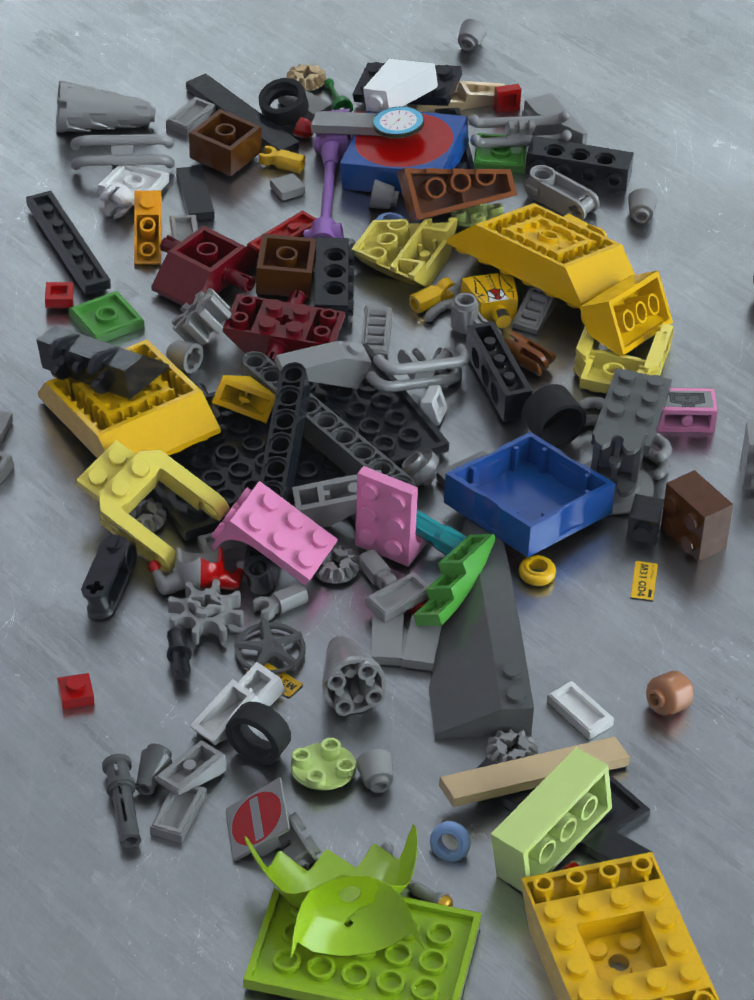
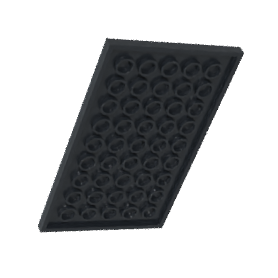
M367 343L362 344L372 362L366 374L374 371L383 380H397L393 375L385 373L374 364L373 357L376 354ZM366 374L358 389L309 381L310 393L399 468H402L404 460L416 451L421 452L431 449L436 456L449 452L448 440L407 391H380L367 381ZM215 392L209 393V395L214 397ZM217 405L223 416L221 419L222 424L219 426L221 433L210 437L206 441H201L187 447L181 452L169 455V457L219 493L231 509L247 487L253 490L260 481L273 411H271L265 423ZM302 436L294 486L348 476ZM160 481L157 482L156 487L151 491L158 503H162L163 510L166 511L167 516L185 541L214 532L224 519L223 517L218 521L202 509L198 511ZM293 492L290 503L291 505L295 504Z

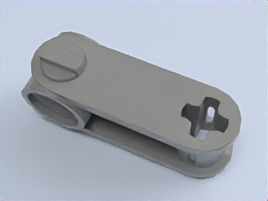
M546 165L532 167L530 176L524 183L525 190L531 199L546 205L564 216L569 213L583 220L587 213L595 212L600 206V200L596 193Z

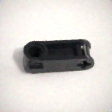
M112 535L100 542L98 552L83 582L81 592L88 601V615L93 619H104L112 615L131 571L135 568L137 561L136 544L133 541H127L124 536Z

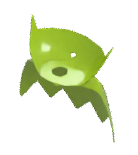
M414 824L408 834L404 850L399 859L377 844H372L358 867H355L327 849L309 871L301 867L282 851L277 852L272 864L267 868L249 839L244 836L251 854L275 888L291 906L299 908L293 930L290 959L297 943L311 952L335 956H353L382 950L412 934L424 948L411 911L400 895L410 883L415 869L418 839L417 829ZM348 919L353 922L349 928L344 925Z

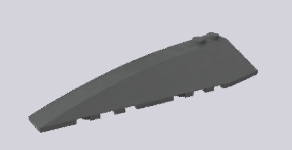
M465 517L462 529L463 535L491 534ZM496 536L486 564L473 588L459 608L442 625L429 685L435 739L495 736L498 730L507 733L510 727L514 733L524 730L526 735L532 734L534 704L519 615L504 541Z

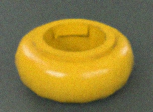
M534 555L525 558L520 563L518 572L520 578L525 583L532 586H545L554 580L556 567L550 559ZM538 569L543 572H534L532 570Z

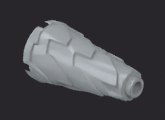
M59 81L56 132H90L92 130L138 128L149 126L150 122H155L156 107L151 106V102L136 97L119 95L118 92L95 89L93 86Z

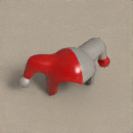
M176 547L174 572L168 576L164 575L161 572L160 562L156 560L149 562L148 570L153 573L155 584L164 595L185 589V583L188 581L193 583L195 589L204 591L205 588L210 589L212 587L214 579L220 581L221 589L235 590L240 587L245 560H239L236 564L237 569L230 573L224 567L223 547H219L213 552L200 554L184 552L180 547Z

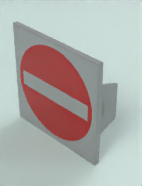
M280 777L226 808L231 848L235 862L251 853L244 836L249 839L257 854L262 857L282 846L279 836L288 832L290 825Z

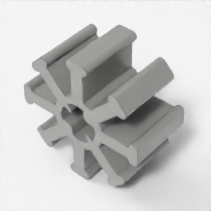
M209 288L205 294L200 291L195 295L193 304L189 305L186 302L180 308L183 313L173 319L172 324L174 327L172 329L184 341L199 343L203 346L209 341L208 338L211 332L214 331L218 334L223 329L220 323L231 317L232 313L229 311L231 308L212 288Z

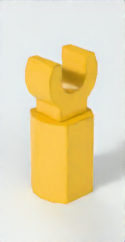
M265 146L264 153H259V163L262 165H275L278 169L301 174L305 168L306 157L305 155L282 149L277 151L272 146Z
M446 277L441 279L435 286L430 285L409 295L411 309L416 313H421L441 302V300L453 298L454 293L448 288L454 286L455 283Z

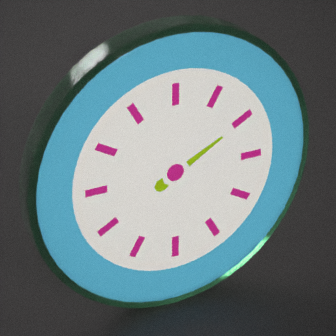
M398 106L380 111L373 118V129L381 136L394 139L414 135L424 126L423 114L411 107Z

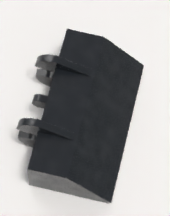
M54 325L36 339L42 368L51 371L52 376L57 379L64 380L69 377L91 385L92 391L98 394L110 392L130 400L169 368V364Z

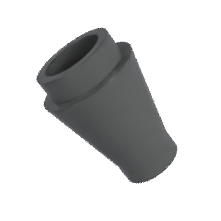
M153 743L142 750L137 781L135 783L138 792L145 795L153 794L155 787L158 785V782L155 781V776L172 764V753L168 748Z

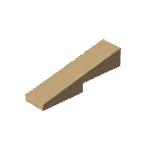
M459 81L458 87L448 106L407 104V106L419 112L435 113V109L460 108V110L490 106L494 104L495 87L505 86V84Z

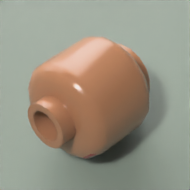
M669 671L649 681L646 688V697L649 706L654 712L660 716H671L687 709L691 705L694 689L691 681L683 673Z

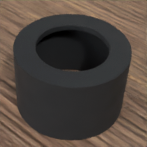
M559 384L547 385L535 391L527 399L521 412L522 421L530 432L556 448L566 446L575 440L586 424L584 409L567 388Z

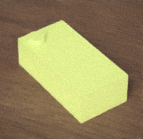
M576 747L491 833L497 877L522 891L521 878L552 872L612 809L609 766L606 763Z

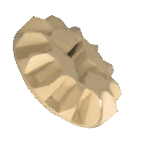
M299 64L298 67L293 66L287 72V78L299 81L306 91L322 87L326 80L325 70L320 69L318 65Z

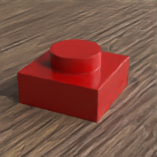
M519 84L495 87L493 108L496 113L520 110L522 89Z
M46 282L45 308L62 309L73 307V282Z
M89 673L57 678L62 709L95 705Z

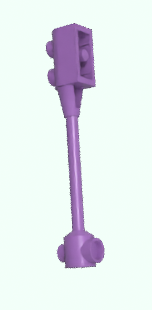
M350 108L328 112H350ZM316 133V137L313 138L315 153L319 152L322 156L325 172L320 217L312 222L311 229L304 230L305 238H344L342 223H336L331 219L334 176L339 160H342L354 135Z

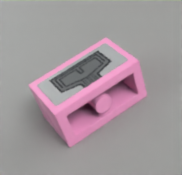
M671 388L657 432L714 433L718 412L714 389Z

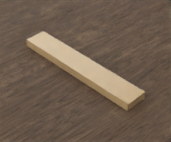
M614 736L442 776L439 780V787L451 805L457 807L536 788L576 747L606 763L609 766V770L629 766L630 756Z

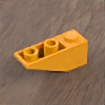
M161 190L134 191V265H161Z

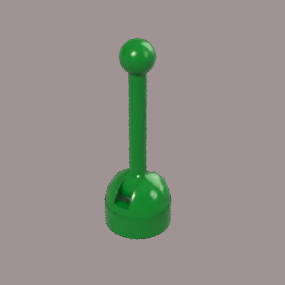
M327 78L324 81V85L330 89L334 96L332 110L350 108V112H352L353 104L350 99L344 95L339 96L334 88V81L331 78Z

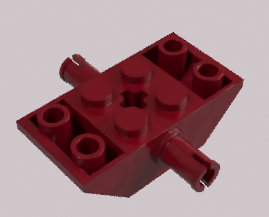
M205 226L199 228L182 242L170 235L162 239L160 250L166 252L167 255L151 286L152 291L183 306L186 302L189 305L193 304L195 295L200 291L205 294L209 288H212L217 294L228 285H232L245 293H249L254 288L255 278L245 274V272L258 263V252Z
M297 290L291 291L287 302L237 294L230 310L232 313L231 317L226 319L224 323L223 333L245 354L253 351L261 352L276 363L274 360L276 355L336 341L345 319V312L305 305L307 298L302 291H299L297 298H295Z

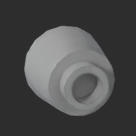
M475 19L463 21L458 35L460 47L466 51L476 49L486 36L487 30L485 26Z
M375 179L369 208L390 210L391 206L396 207L399 191L394 190L395 186Z
M640 188L635 189L629 194V212L631 218L636 222L645 223L653 217L658 199L653 191Z
M178 340L168 346L166 356L177 368L191 374L198 370L201 365L203 348L198 343Z
M374 749L361 754L356 760V766L366 788L375 793L388 790L394 779L391 753L384 749Z

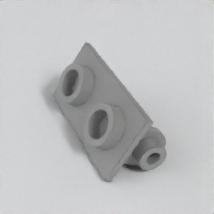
M287 811L290 830L279 836L282 844L279 848L282 849L292 843L283 849L282 852L308 871L309 865L318 860L316 855L321 853V850L311 835L306 838L304 837L302 831L307 828L297 812L290 815Z

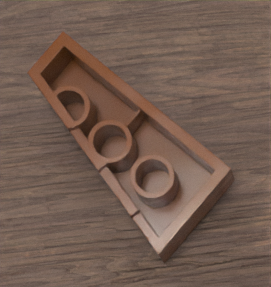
M403 168L397 171L410 223L517 195L511 169Z

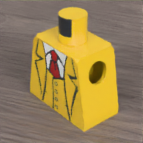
M502 273L462 278L461 293H470L476 297L479 302V312L489 322L494 321L499 328L508 327L512 320H514L518 307V295L514 277Z

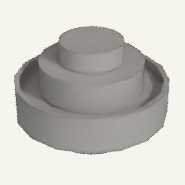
M431 449L421 452L416 451L404 460L402 470L413 479L414 486H427L436 478L435 473L439 458Z

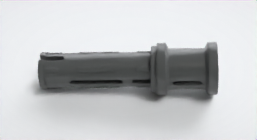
M113 754L102 762L103 772L107 775L108 779L106 792L113 798L120 844L125 848H133L141 843V837L133 800L136 784L130 775L132 762L130 757L125 754ZM114 764H117V770H115Z

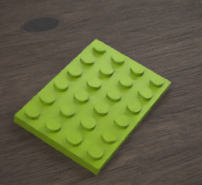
M274 887L243 978V988L298 1000H461L481 924L482 913L403 897L411 911L424 948L412 934L382 950L353 956H335L311 952L297 943L290 959L293 930L299 908L291 906ZM350 919L344 923L348 928L353 924Z

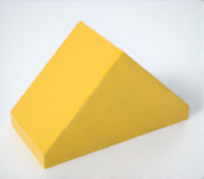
M223 375L212 403L266 423L274 406L276 395L250 376Z

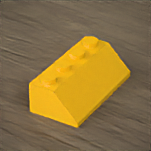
M659 270L630 275L580 306L581 320L586 327L587 334L618 356L625 355L655 335L663 323L669 325L673 323Z

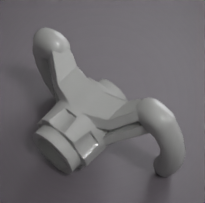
M459 293L455 298L443 300L432 306L424 316L425 321L430 323L441 312L451 310L450 326L461 334H467L468 325L489 322L479 312V302L470 293Z

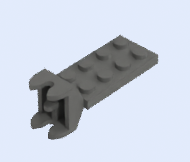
M616 368L592 434L591 444L594 447L591 469L616 483V491L619 496L627 497L636 489L643 455L649 456L671 390L672 379L663 378L659 375L638 373L629 369Z

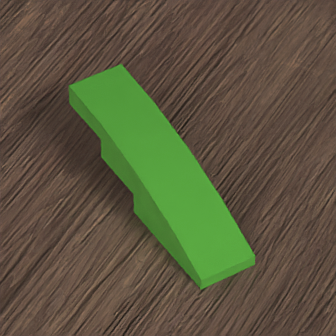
M494 534L468 535L438 563L441 575L426 588L429 601L413 615L417 626H442L459 608L486 564L496 540Z

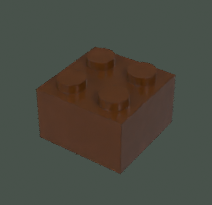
M219 109L189 132V157L229 176H232L262 152V126L222 109Z
M262 234L257 263L256 293L289 296L291 291L297 290L295 297L298 296L299 291H302L306 298H310L315 267L316 239Z
M693 470L666 483L660 527L685 552L689 553L699 562L726 549L733 503L698 472Z

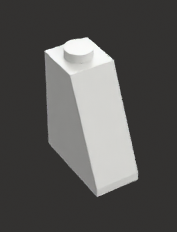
M388 59L363 88L366 110L380 113L389 108L403 107L436 89L438 83L435 64Z

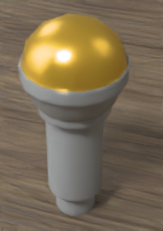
M413 880L406 887L411 891L412 895L422 901L453 907V900L447 893L434 892Z

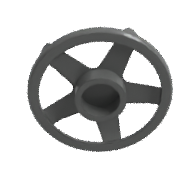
M261 620L260 623L252 625L240 633L235 641V655L238 661L248 670L252 666L243 659L240 652L241 649L258 651L255 663L258 662L262 666L267 662H276L281 659L289 666L270 670L275 675L286 673L300 664L305 656L306 645L301 631L298 632L294 628L282 623ZM270 629L282 630L290 635L274 638ZM260 630L261 641H243L251 633ZM295 641H298L300 646V654L297 659L293 658L283 649Z

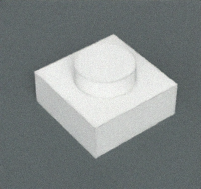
M440 385L429 386L420 403V408L435 426L440 425L448 408Z

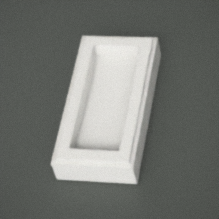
M573 681L554 690L547 696V703L588 740L611 728L614 724V718Z

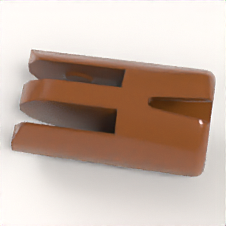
M514 331L509 334L515 339L514 341L508 338L504 339L518 365L538 377L556 359V355L518 332Z

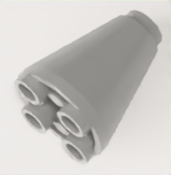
M339 635L330 640L326 650L322 679L323 695L329 706L334 708L337 714L347 716L353 713L364 712L373 706L381 704L385 698L386 676L380 665L351 638Z

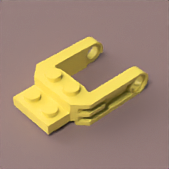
M664 323L660 325V330L655 334L646 360L629 355L618 356L614 352L597 350L599 341L587 334L586 327H584L576 347L577 354L574 361L576 363L573 372L580 377L579 388L596 393H607L616 368L660 376L670 350L674 325Z
M116 440L76 479V486L99 502L100 521L104 528L113 535H121L127 541L135 542L138 554L149 562L152 560L159 561L161 571L169 574L175 568V550L129 515L156 487L157 482L160 481L198 511L202 509L218 521L229 512L230 507L219 493L163 451H139L135 454Z

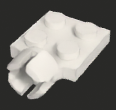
M118 165L98 184V194H101L99 198L102 199L100 201L102 212L108 217L117 212L114 215V219L123 217L134 206V191L162 190L169 183V173L140 165Z

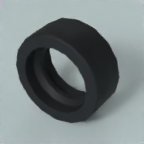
M292 78L273 80L265 85L258 97L262 115L278 126H288L298 122L301 117L305 116L309 107L304 87L299 81ZM280 97H297V100L288 107L281 109L270 107L273 101Z
M249 701L241 704L226 724V736L231 746L245 759L256 764L269 765L276 762L291 741V731L287 722L270 706L260 702ZM248 725L262 732L269 741L261 739L254 734Z

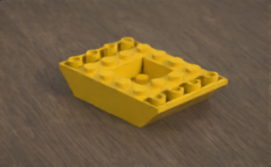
M535 203L477 223L447 238L446 242L455 247L459 253L476 257L478 262L492 265L498 268L502 274L514 276L520 279L523 284L535 286L543 290L547 296L559 298L565 301L568 306L580 309V306L630 275H635L622 244Z
M147 339L125 349L169 364V368L130 400L110 392L98 394L92 391L91 385L69 377L64 380L51 379L45 382L38 391V397L97 458L116 440L135 454L139 451L161 450L169 456L221 433L218 422L202 390Z
M652 852L521 878L529 932L557 1000H719ZM613 963H621L625 965L627 969L623 971H617L609 965Z

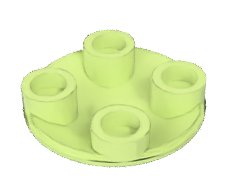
M494 203L490 205L483 204L451 212L450 214L451 218H457L458 226L471 227L477 223L502 215L504 212L502 204Z
M326 738L322 743L297 748L292 752L291 773L300 784L311 789L332 790L342 787L356 773L357 766L354 756L348 750L341 747L340 741L335 738Z

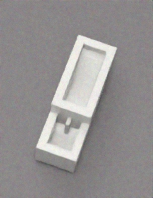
M256 662L239 682L232 679L190 725L191 729L213 745L228 739L226 736V724L241 704L251 701L271 706L285 691L281 678Z

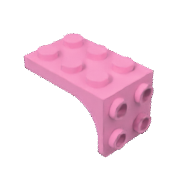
M363 466L357 473L355 545L366 550H376L383 557L409 566L428 543L415 534L418 487Z
M259 481L253 490H250L248 487L244 490L212 533L211 537L215 541L210 546V549L215 551L222 542L227 540L244 542L258 550L306 586L338 539Z

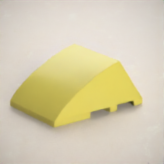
M425 218L422 223H409L407 219L373 220L352 247V250H354L355 257L373 269L399 281L426 288L432 284L450 258L452 246L446 242L447 238L455 235L458 221L457 218H449L448 222L432 223V218Z

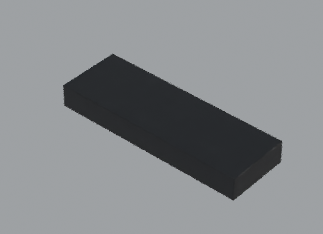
M202 166L176 168V177L186 214L196 215L197 221L215 219V211Z

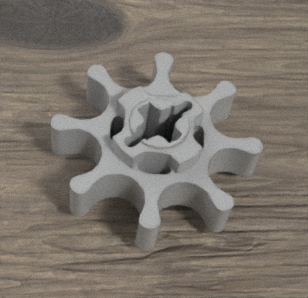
M217 579L212 581L210 589L205 588L204 591L195 589L193 583L188 581L185 583V596L187 598L178 599L173 596L168 598V612L179 614L170 617L171 628L182 627L192 629V643L194 645L199 644L201 635H207V633H214L219 637L220 642H226L227 627L225 625L233 624L238 627L244 625V611L233 610L241 606V593L235 591L230 595H221L220 581Z

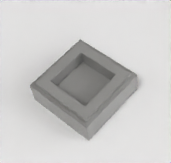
M294 173L270 179L271 189L282 201L305 194V185Z

